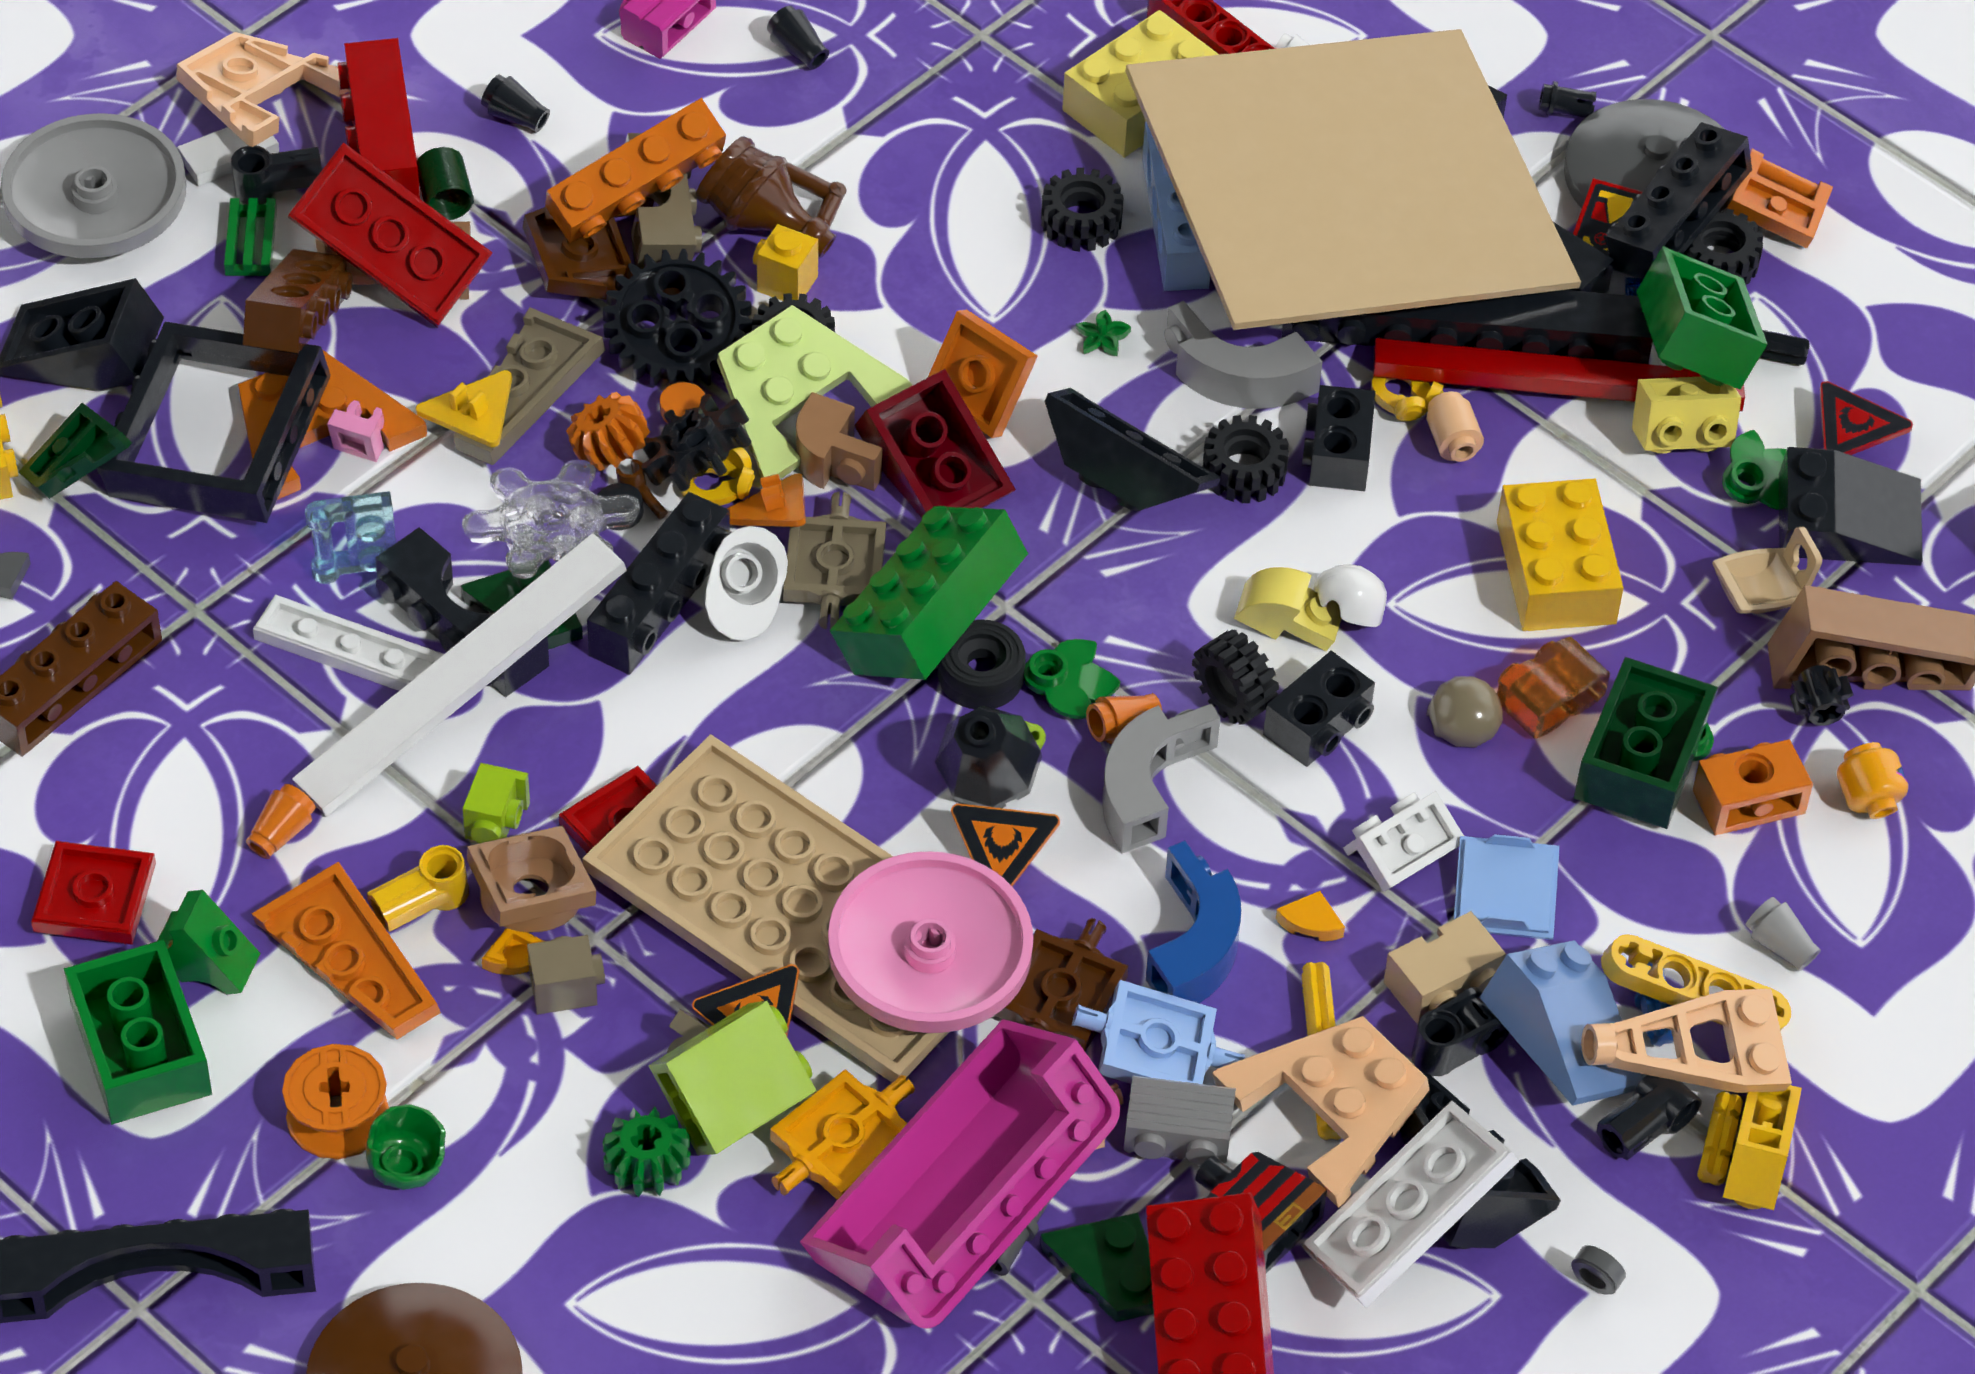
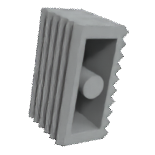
M1133 1075L1124 1150L1128 1153L1135 1151L1137 1155L1147 1159H1157L1164 1155L1168 1158L1176 1156L1180 1160L1187 1158L1193 1164L1202 1165L1210 1156H1215L1223 1163H1227L1236 1088Z

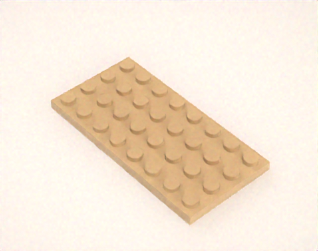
M711 734L582 858V864L588 874L742 980L746 981L790 964L796 965L799 968L800 974L792 1014L890 1082L895 1081L900 1075L907 1077L949 1033L913 1032L890 1026L873 1018L847 997L839 986L830 965L828 930L832 910L837 899L847 885L861 872L893 856Z

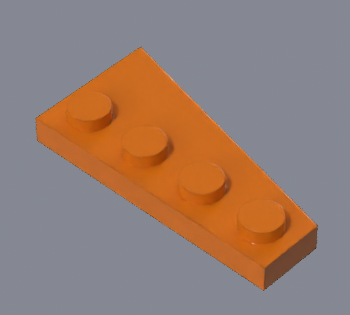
M339 862L251 913L255 923L394 1038H401L441 1013L435 999Z

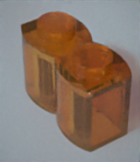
M1566 637L1557 642L1550 641L1544 644L1538 650L1534 659L1527 660L1521 664L1513 663L1508 666L1498 679L1497 695L1499 696L1502 709L1536 739L1558 728L1570 716L1578 715L1596 704L1606 694L1610 672L1572 637Z

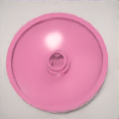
M933 851L906 853L893 856L870 866L855 877L843 890L832 910L829 922L828 955L830 965L839 986L847 997L873 1018L890 1026L913 1032H952L972 1027L993 1017L1004 1009L1018 994L1029 973L1032 959L1033 928L1025 904L1015 889L1003 877L987 866L972 859L950 853Z

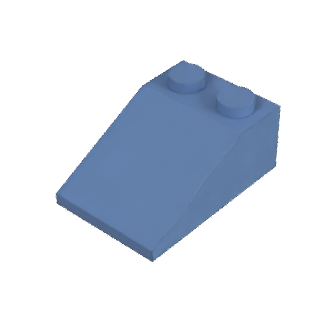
M1574 940L1509 953L1505 956L1479 998L1570 1104L1574 1106L1634 1092L1643 1079L1640 1073L1611 1068L1606 1065H1588L1583 1057L1581 1039L1583 1029L1587 1024L1622 1021L1606 975L1592 961L1589 952L1579 946Z

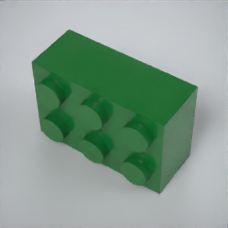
M1662 246L1636 291L1658 358L1672 369L1683 370V368L1699 373L1703 379L1713 385L1723 386L1727 384L1741 390L1767 346L1766 338L1744 279Z
M164 940L64 968L70 1004L111 1125L212 1095L207 1059Z

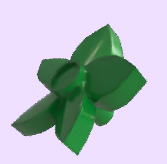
M1106 310L1097 314L1096 324L1090 322L1076 323L1077 331L1087 336L1083 344V354L1090 353L1102 345V349L1107 354L1118 356V341L1126 338L1131 332L1130 325L1122 321L1112 322L1111 316Z

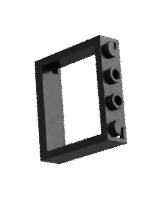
M164 322L158 338L150 343L148 359L141 375H137L133 380L131 396L124 412H120L115 420L114 427L121 431L132 444L126 450L97 468L109 497L267 523L331 376L321 346L306 344L299 353L243 345V334ZM181 359L289 376L244 480L135 462Z

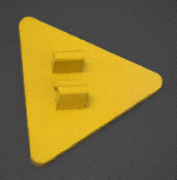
M503 370L468 385L461 382L454 390L419 403L416 406L417 415L488 447H496L500 444L512 383L511 372Z

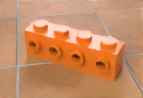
M701 97L548 189L545 207L569 243L581 236L583 238L591 237L602 230L609 219L619 213H622V215L631 213L640 207L649 195L659 189L661 192L671 189L684 178L683 175L697 166L700 169L705 168L719 159L724 148L726 133Z

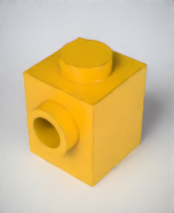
M777 224L767 240L761 239L754 251L753 264L757 265V292L771 297L776 296L781 301H783V294L791 293L792 300H798L799 294H807L818 277V239Z

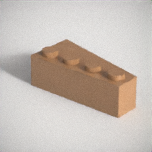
M1804 585L1767 643L1773 689H1791L1792 681H1798V676L1801 672L1816 665L1836 668L1838 677L1847 676L1849 682H1862L1863 689L1882 690L1883 687L1895 682H1907L1908 690H1971L1975 685V615L1959 611Z

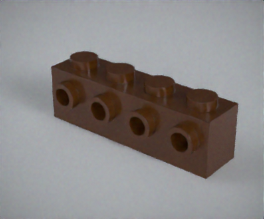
M115 581L104 591L93 595L86 605L70 619L59 623L52 630L51 634L36 647L21 654L15 664L0 675V741L21 757L26 755L162 641L158 610L118 581Z

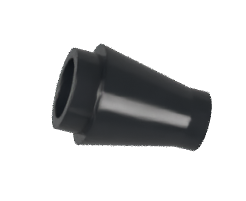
M790 5L778 10L769 20L767 31L771 34L770 40L805 63L809 69H816L826 61L829 56V50L821 42L803 10H796Z
M500 74L496 75L487 85L482 95L481 104L488 108L489 115L527 127L536 133L544 127L550 115V109L537 101L512 76L505 78Z

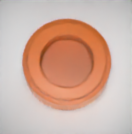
M688 382L674 383L666 387L660 395L661 417L668 423L664 417L667 411L674 410L678 417H682L686 410L698 408L701 397L705 395L704 391L699 386Z

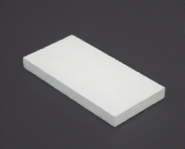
M1451 1101L1301 1246L1310 1257L1365 1308H1368L1507 1174L1519 1160L1510 1149L1456 1103Z

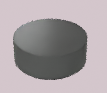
M1583 1246L1571 1262L1575 1276L1584 1285L1601 1294H1614L1626 1278L1623 1266L1612 1255L1595 1246Z

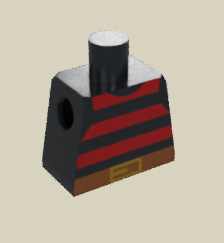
M1260 1152L1250 1153L1234 1170L1217 1157L1210 1156L1200 1166L1195 1176V1181L1210 1191L1207 1198L1252 1193L1261 1215L1266 1273L1324 1215L1327 1195L1325 1187Z

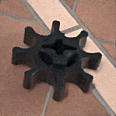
M710 394L703 395L699 407L686 410L682 417H678L674 410H669L664 414L668 424L664 426L661 435L644 439L646 446L642 449L649 460L645 461L641 467L653 486L660 485L666 478L671 476L681 492L690 488V481L693 477L705 475L709 468H713L716 474L721 476L727 472V468L722 461L726 460L729 451L738 447L746 448L752 442L742 426L749 421V417L738 399H732L719 410Z

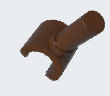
M637 459L631 460L633 474H624L619 468H616L618 483H626L637 488L642 495L643 502L658 519H663L668 514V511L647 487L641 461Z

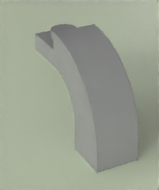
M1185 301L1168 307L1167 328L1164 331V336L1170 350L1177 354L1176 376L1198 394L1233 407L1266 409L1289 405L1319 392L1323 361L1297 332L1263 346H1237L1216 337Z
M1212 704L1195 710H1184L1171 719H1167L1160 706H1156L1129 722L1115 738L1106 759L1102 800L1103 815L1107 829L1121 854L1166 837L1169 807L1152 780L1161 770L1169 765L1217 748L1220 716Z

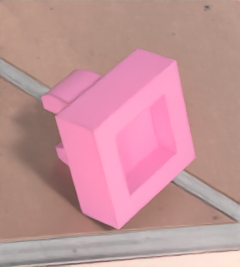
M356 400L348 405L346 412L335 409L327 423L333 448L377 462L384 449L380 433L384 426L382 409L376 407L369 419L360 417L362 410L360 402Z

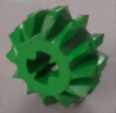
M654 1106L649 1115L641 1116L633 1107L629 1114L630 1121L615 1117L612 1124V1132L605 1133L602 1142L603 1152L605 1153L603 1157L604 1169L607 1171V1175H614L615 1183L619 1190L633 1184L634 1192L638 1197L645 1188H653L660 1196L664 1190V1182L678 1186L679 1181L682 1179V1171L688 1170L691 1162V1153L688 1150L690 1147L689 1134L686 1129L679 1128L675 1114L660 1119V1113Z

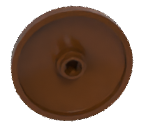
M406 1283L389 1286L366 1294L346 1306L333 1317L322 1330L312 1348L306 1374H523L520 1350L514 1335L502 1317L485 1302L467 1292L445 1285Z

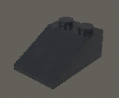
M136 278L22 304L0 354V376L93 390H105L118 386L132 385L134 378L137 375H141L148 359L150 343L156 339L164 316Z
M1787 447L1779 472V548L1787 547L1795 528L1805 527L1823 560L1921 566L1923 562L1921 479L1837 450ZM1800 545L1799 558H1807L1805 549Z

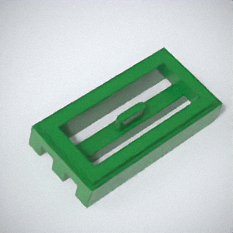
M230 198L224 260L225 276H268L272 272L277 217L276 198H267L266 204H258V198H249L248 204H240V198ZM240 217H247L243 264H236ZM257 217H265L261 264H253Z

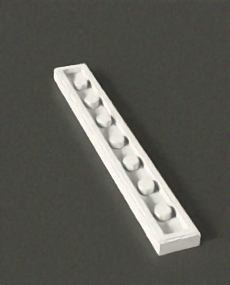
M592 533L292 779L296 787L303 791L326 817L626 572L624 562Z

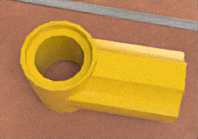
M448 845L432 847L422 855L419 866L367 892L368 902L384 928L391 932L433 909L450 911L465 903L469 896V884L462 853L454 847Z

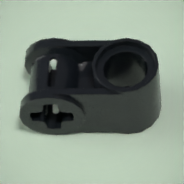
M1471 987L1466 989L1451 1001L1432 1011L1426 1012L1421 1017L1412 1049V1062L1422 1073H1427L1431 1076L1449 1074L1455 1068L1475 1057L1491 1052L1509 1035V1031L1479 998L1482 994L1479 988Z

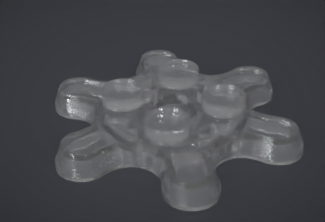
M572 460L565 463L557 477L546 481L531 480L516 468H501L492 473L490 485L497 497L504 502L492 510H477L468 513L462 519V528L468 539L475 543L506 542L510 550L505 558L508 569L514 577L527 579L533 577L545 561L553 559L558 562L592 533L613 551V545L601 537L599 533L609 528L626 527L633 524L640 512V503L638 499L627 494L604 497L592 493L589 488L595 479L596 469L594 465H591L586 460ZM552 518L559 519L555 522H549Z

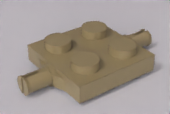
M840 491L833 493L831 496L830 514L806 517V523L803 526L790 527L788 566L783 587V601L820 604L818 624L824 629H827L828 615L831 614V629L839 620L840 606H848L856 600L870 583L871 577L882 569L884 561L886 522L865 521L849 516L852 498L848 493L843 492L842 506H840Z

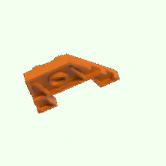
M322 350L331 376L300 448L330 436L327 423L335 409L346 412L348 405L354 400L360 402L362 410L360 417L369 419L376 407L382 409L384 426L380 433L382 441L389 452L427 436L426 423L421 417ZM264 373L238 384L252 460L289 376ZM292 466L278 499L301 490L300 477Z

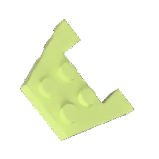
M793 305L719 352L717 363L731 400L738 399L749 417V421L743 424V428L752 441L748 447L755 457L760 478L779 474L780 479H782L800 466L801 457L775 426L800 411L812 392L824 395L845 380H849L872 407L912 386L908 379Z

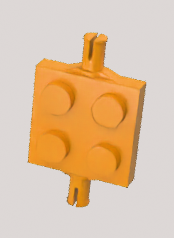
M845 1069L770 1128V1141L791 1159L792 1163L772 1177L771 1180L776 1190H780V1193L785 1196L804 1179L808 1178L819 1183L838 1200L906 1126L907 1122L899 1116L895 1106L915 1092L912 1082L909 1079L906 1081V1076L900 1075L880 1092L863 1085Z

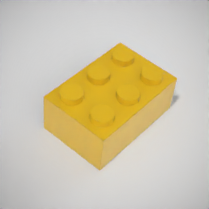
M1596 478L1503 485L1497 526L1522 631L1617 624L1624 587Z

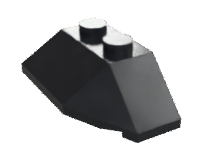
M1062 389L1050 392L1046 396L1044 402L1064 465L1079 473L1078 478L1083 483L1095 488H1104L1114 494L1116 501L1121 506L1133 511H1141L1218 486L1221 480L1220 476L1208 471L1122 420L1074 389Z

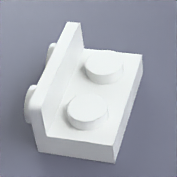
M1437 791L1432 792L1421 800L1416 792L1390 807L1394 813L1393 817L1382 823L1379 817L1375 815L1352 830L1356 839L1344 846L1343 849L1348 856L1358 850L1383 892L1459 847L1460 836L1464 835Z

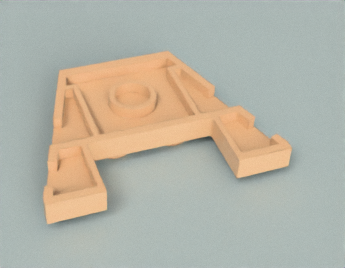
M233 32L177 64L176 80L251 147L279 132L280 117L257 105L274 95L282 93L284 89L298 81L305 80L337 97H340V94L349 92L348 89L340 90L338 67L329 65L328 56L312 53L305 58L288 54L287 45L238 32Z
M1363 1016L1223 1066L1212 1072L1216 1086L1236 1088L1234 1104L1242 1112L1249 1109L1282 1084L1287 1083L1344 1140L1307 1167L1309 1179L1327 1189L1326 1196L1338 1208L1345 1204L1351 1196L1350 1188L1361 1174L1366 1175L1375 1164V1155L1388 1137H1395L1430 1090L1427 1077Z

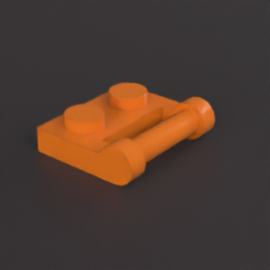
M1751 148L1752 171L1731 195L1727 209L1734 210L1733 214L1737 216L1743 213L1748 216L1747 221H1754L1758 226L1807 249L1814 239L1833 186L1822 181L1816 184L1763 159V153Z

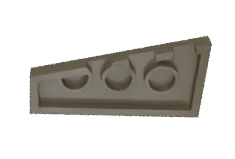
M529 307L523 317L524 326L519 334L514 333L506 346L508 353L500 366L495 365L490 375H493L503 370H508L512 375L500 444L496 447H488L455 432L453 438L456 450L494 465L605 351L602 336Z

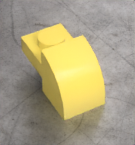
M1285 567L1267 568L1253 574L1245 582L1234 616L1235 620L1275 640L1285 630L1324 651H1327L1335 642L1342 618L1340 616L1339 604L1336 601L1331 600L1326 607L1320 605L1318 593L1308 587L1312 575Z

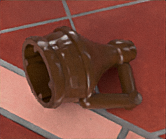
M741 136L715 161L699 184L696 196L700 202L710 204L725 221L724 224L727 229L773 231L776 225L779 224L817 238L818 256L821 258L830 249L837 237L830 231V227L847 189L840 182L830 183L787 162L785 157L773 156L755 147L752 139ZM792 184L823 199L815 217L812 218L802 208L794 195Z

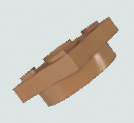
M563 826L467 846V862L480 886L482 908L500 927L503 926L520 932L548 931L567 923L574 917L578 909L596 905V889ZM523 879H537L547 885L548 891L545 895L535 897V893H516L514 886Z

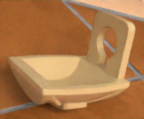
M1798 527L1795 528L1786 548H1765L1737 552L1716 559L1712 564L1720 584L1736 612L1741 614H1759L1791 607L1804 585H1812L1822 565V556L1806 528ZM1800 545H1802L1807 554L1806 570H1799L1797 567L1800 562Z

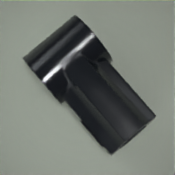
M248 145L235 151L231 157L235 196L240 198V202L243 204H248L249 198H258V204H266L267 198H273L275 192L310 187L322 171L318 147L270 154L263 147L257 145L251 147Z
M1646 1075L1636 1087L1631 1098L1598 1122L1596 1133L1601 1138L1603 1147L1615 1159L1623 1158L1628 1160L1666 1130L1671 1134L1682 1130L1696 1116L1702 1105V1100L1683 1082Z

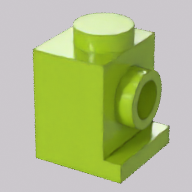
M480 763L462 809L465 839L474 840L479 844L507 838L510 828H518L523 810H528L530 804L528 773Z

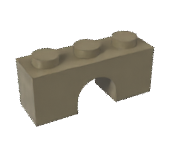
M628 133L626 142L630 141L631 139L635 138L641 133ZM691 171L684 174V178L671 189L661 192L659 189L648 196L659 206L637 208L631 231L634 262L640 269L644 268V255L646 254L651 256L657 263L662 261L661 255L664 249L669 252L672 260L678 259L682 249H686L688 260L690 261L693 260L694 253L701 252L702 230L700 226H694L693 216H695L697 209L696 190L688 186Z

